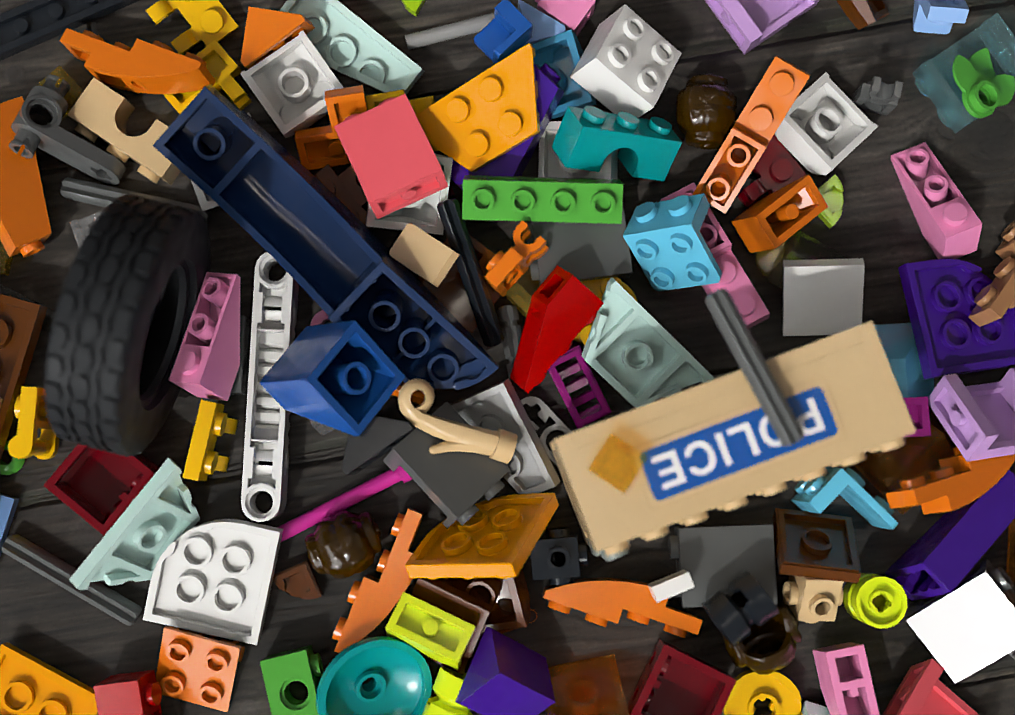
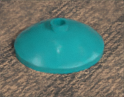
M379 636L358 641L340 652L325 669L316 693L318 715H422L428 698H431L432 677L429 666L418 650L398 638ZM372 677L369 683L362 685L366 679Z

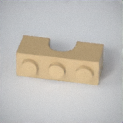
M93 77L67 114L78 123L74 130L95 143L97 138L109 144L106 149L107 152L123 163H126L129 158L140 165L137 171L155 184L161 178L172 185L181 171L152 146L167 130L168 126L156 119L146 133L135 137L127 136L126 122L135 108L123 96Z

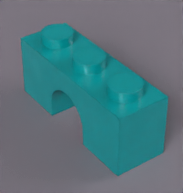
M568 106L551 147L566 168L594 172L600 171L604 160L611 152L620 149L617 157L632 177L664 181L682 141L672 130V125L659 117H651L649 120L637 118L635 115L624 111L613 114L603 112L594 106H585L584 109Z

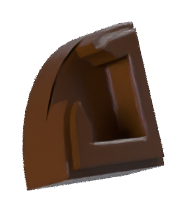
M309 560L274 574L273 581L279 589L291 596L307 600L323 596Z

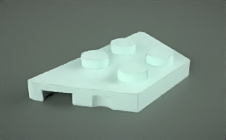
M613 277L608 280L601 299L604 304L597 311L581 356L632 406L639 408L655 402L659 398L679 393L682 388L699 382L706 383L714 379Z
M167 458L69 580L77 589L87 590L90 582L103 580L108 586L120 585L127 581L140 582L151 580L155 566L167 547L186 531L192 529L200 520L196 507L191 503L190 491L183 484L180 477L182 473L181 468L172 459Z

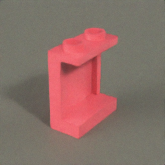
M406 94L396 98L385 99L377 107L361 114L350 115L342 123L334 126L377 220L448 187L443 170Z
M932 658L910 667L882 715L979 714L938 680L944 668Z

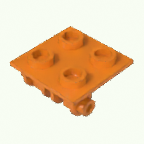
M165 626L156 671V681L161 686L162 695L228 713L238 661L241 662L245 646L239 645V641H229L222 638L216 640L217 636L211 635L208 638L205 637L206 634L204 633L198 634L195 631Z

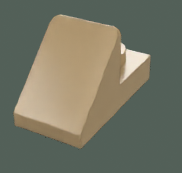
M408 223L389 251V255L436 287L440 285L459 256L458 253L412 223Z

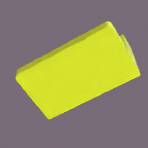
M403 592L385 629L388 637L398 638L414 647L420 653L458 670L461 665V658L475 631V626Z

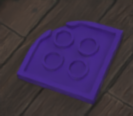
M958 259L912 262L898 267L924 379L1015 366V307L1012 309L1008 308L1001 319L981 327L968 318L977 305L974 302L977 294L993 282L980 272L982 270L981 267Z

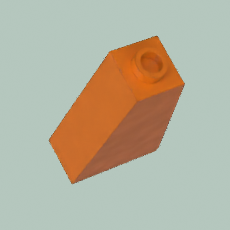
M22 96L0 103V241L9 257L19 253L23 257L38 253L45 248L43 243L52 234L36 153L33 158H25L21 156L25 149L24 145L21 146L17 154L9 147V143L16 135L11 129V125L24 103Z

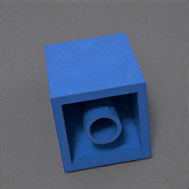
M355 320L306 326L259 383L285 410L350 435L360 436L405 376Z

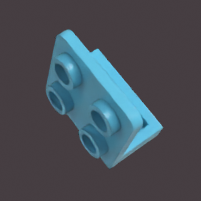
M704 193L692 196L681 195L671 200L655 203L645 202L636 206L623 234V238L651 286L657 291L715 284L721 279L722 271L700 232L710 207V203Z
M825 467L827 474L805 482L800 480L794 488L797 494L791 501L801 511L821 514L840 495L872 526L893 530L898 525V522L891 516L895 512L894 509H890L889 504L881 497L876 495L872 498L862 488L866 484L865 481L850 468L844 470L839 467Z

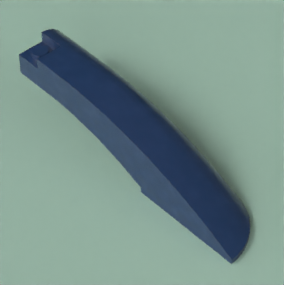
M211 84L205 86L152 145L243 227L328 315V319L333 323L355 320L404 374V383L417 378L430 383L433 389L454 388L459 390L484 380L499 368V365L406 266L389 255L390 250L332 192L244 110H238Z

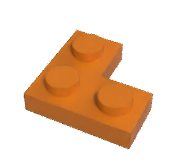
M363 85L325 91V101L331 125L295 131V142L300 162L307 170L324 168L327 164L331 166L350 164L334 126L342 123L350 115L368 111Z

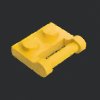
M21 386V395L17 396L14 406L15 416L18 419L17 435L8 444V451L14 458L27 459L34 455L38 459L47 460L55 457L58 452L59 436L53 431L49 423L50 420L47 417L44 388ZM38 428L41 429L39 438H37Z

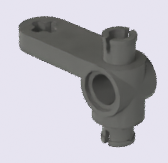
M51 74L47 75L43 86L32 87L14 119L11 129L16 135L9 143L10 149L17 154L21 146L24 145L25 149L21 156L33 158L38 147L103 183L110 185L119 184L126 171L124 164L120 160L59 127L69 107L64 97L71 87L63 79L59 87L56 88L55 84L59 77ZM29 114L41 115L46 120L47 125L34 123Z

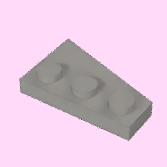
M509 378L450 404L469 425L495 431L500 428L517 434L518 439L515 452L511 461L506 464L510 471L503 477L518 494L541 493L556 487L561 482Z

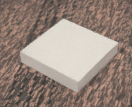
M863 258L783 260V336L834 335L861 325L865 267Z

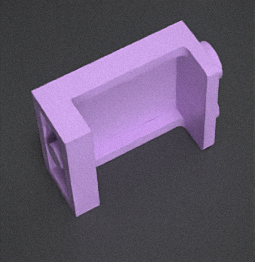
M705 0V2L745 55L816 6L819 0Z
M1010 368L999 382L965 386L957 374L944 375L928 397V403L965 460L969 462L1015 454V368Z

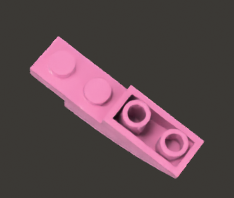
M693 182L660 199V201L671 200L681 195L692 196L697 186ZM709 208L700 232L722 271V276L718 283L702 285L707 296L719 289L725 288L749 329L768 319L770 312L731 250L732 243Z

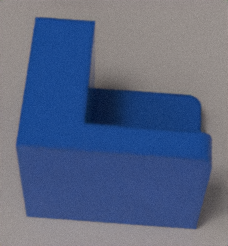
M502 0L494 8V19L474 37V43L494 64H497L519 50L532 38L533 25L509 0Z

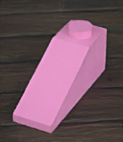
M848 642L812 650L821 691L830 715H880L864 644Z

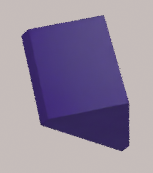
M486 627L455 702L480 715H539L556 702L546 657L500 632Z

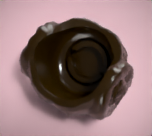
M699 74L691 77L687 81L686 87L679 91L676 102V121L679 129L685 135L686 144L706 150L720 149L737 121L735 112L737 109V97L728 89V80L719 75Z
M344 510L338 512L334 517L328 516L322 519L315 532L310 533L304 539L308 550V557L313 568L320 574L327 573L334 578L340 579L350 577L369 568L373 564L375 555L382 549L380 541L381 532L372 514L368 512L357 514Z
M779 603L775 605L779 614L762 627L756 624L752 625V634L735 647L721 633L726 651H728L735 667L742 668L747 666L759 675H768L790 665L795 658L796 644L801 642L802 635L798 631L797 619L788 610L786 604Z

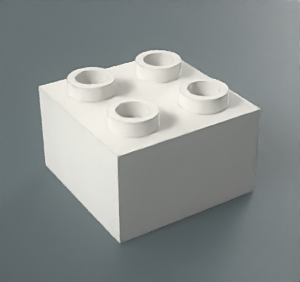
M624 4L599 24L570 77L614 114L624 111L639 118L655 107L682 53Z

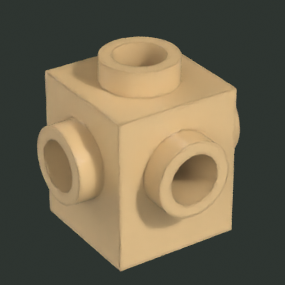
M789 575L788 581L783 585V600L797 621L810 624L819 621H835L838 606L843 602L844 582Z

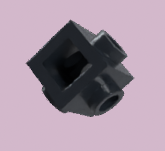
M569 527L546 529V536H540L531 552L533 580L550 579L551 585H566L574 583V577L581 576V566H588V551L586 542L579 543V533L570 534ZM554 552H563L566 559L562 561L556 559Z

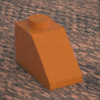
M805 175L760 199L732 220L731 223L750 253L767 251L779 247L824 211L828 205L811 176Z

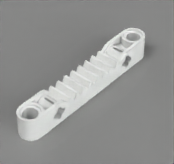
M268 252L259 257L254 273L241 492L242 510L249 519L256 522L276 519L285 510L287 502L288 431L290 429L289 415L291 412L285 410L259 382L293 343L299 284L287 271L285 276L279 281H271L269 279V270L278 262ZM259 462H273V465H260ZM262 491L269 493L273 500L272 508L267 513L259 511L255 503L257 495Z

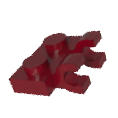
M773 135L767 148L752 170V174L757 180L743 189L742 193L737 197L747 208L768 192L770 195L807 174L777 137Z

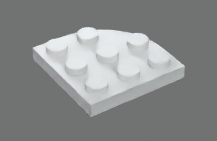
M219 519L202 523L186 531L167 547L155 566L150 581L143 620L257 645L262 635L283 529L238 519Z

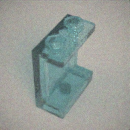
M998 12L931 60L928 59L912 73L916 78L915 83L918 90L925 97L931 99L937 108V115L946 127H951L955 134L978 119L970 115L963 105L962 91L956 84L952 72L955 56L961 55L969 59L975 52L988 48L995 76L1007 74L1015 77V36Z

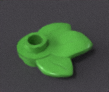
M988 48L975 52L969 59L961 55L955 56L952 67L953 77L962 91L963 105L970 115L976 118H985L991 115L998 106H1004L1011 101L1015 92V77L1007 74L995 76Z

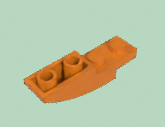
M66 28L60 39V42L76 59L85 62L84 67L98 81L117 89L147 94H178L201 90L209 84L213 86L216 81L206 68L207 63L202 58L186 52L185 55L175 53L171 47L157 40H154L151 44L137 38L133 47L130 48L120 42H115L114 45L106 43L100 36L88 30L79 33L69 28Z
M775 56L692 195L704 193L711 206L726 214L809 79V73L780 56Z
M957 446L953 447L954 455L938 459L941 468L930 471V479L925 480L924 476L908 478L900 481V489L885 493L889 508L921 505L923 515L956 510L981 497L995 486L1015 462V454L967 462Z
M409 508L406 515L401 513L397 515L390 533L396 536V540L391 551L384 549L376 568L377 572L382 573L380 579L367 574L363 577L362 582L355 580L350 590L347 602L353 604L348 618L340 617L332 639L338 641L335 652H342L350 645L361 641L370 634L392 611L403 592H406L413 578L409 577L405 564L414 553L411 547L425 513Z
M583 578L574 580V583L544 587L542 593L543 598L549 600V608L566 614H570L571 608L586 613L584 618L586 621L603 627H607L608 621L618 624L623 609L628 611L626 617L645 625L649 624L650 619L665 624L664 631L682 638L686 637L687 632L698 635L703 621L696 615L667 606L668 598L657 603L651 595L648 583L628 579Z

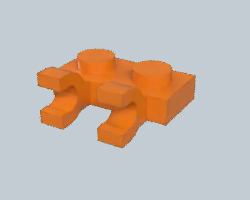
M523 220L517 225L513 233L515 246L511 247L506 253L502 250L499 251L486 266L489 272L485 279L502 297L526 273L534 260L540 259L549 250L546 246V240L541 236L534 243L525 244L532 233L528 230L529 226Z

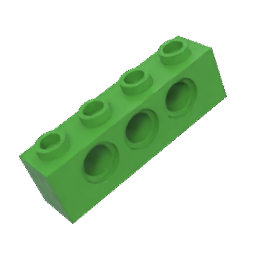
M464 175L462 220H523L532 222L622 224L623 183L620 179Z
M312 645L269 655L260 661L272 715H318L316 693L320 682L319 677H322L324 669L319 653H313ZM300 681L304 683L308 689V697L304 700L295 699L289 690L291 682Z

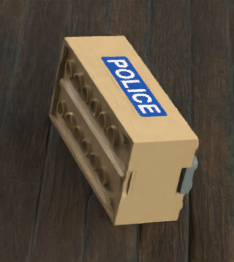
M873 321L765 360L804 432V437L790 446H783L780 443L742 370L732 372L550 441L549 446L558 466L557 468L584 540L590 547L592 554L595 557L601 555L605 561L617 559L629 553V540L641 537L645 541L659 538L669 533L667 526L678 522L680 525L684 524L685 526L696 524L709 518L707 511L710 509L733 510L748 504L749 502L746 497L748 495L755 494L759 496L763 494L764 497L787 489L786 481H809L827 474L825 468L827 466L836 467L842 465V467H846L867 459L864 452L869 451L873 453L880 450L881 452H886L905 445L903 437L915 433L916 430Z

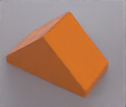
M248 7L240 61L245 68L250 69L297 37L298 33L302 30L307 35L315 27L301 14Z

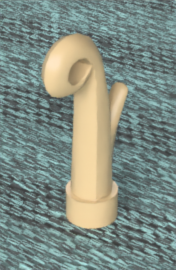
M416 378L403 384L398 395L399 409L403 416L415 427L434 437L445 440L429 447L431 454L469 452L486 455L490 459L506 464L511 461L517 445V434L500 428L495 431L426 414L430 410L435 397L434 389L430 383ZM421 390L424 394V400L420 405L414 407L411 403V395L414 391Z

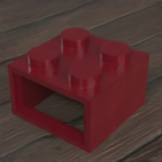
M78 443L43 486L105 536L106 532L128 508L133 499L136 498L158 471L159 467L142 453L127 457L83 446Z
M659 639L625 710L628 715H721L737 680L728 672Z

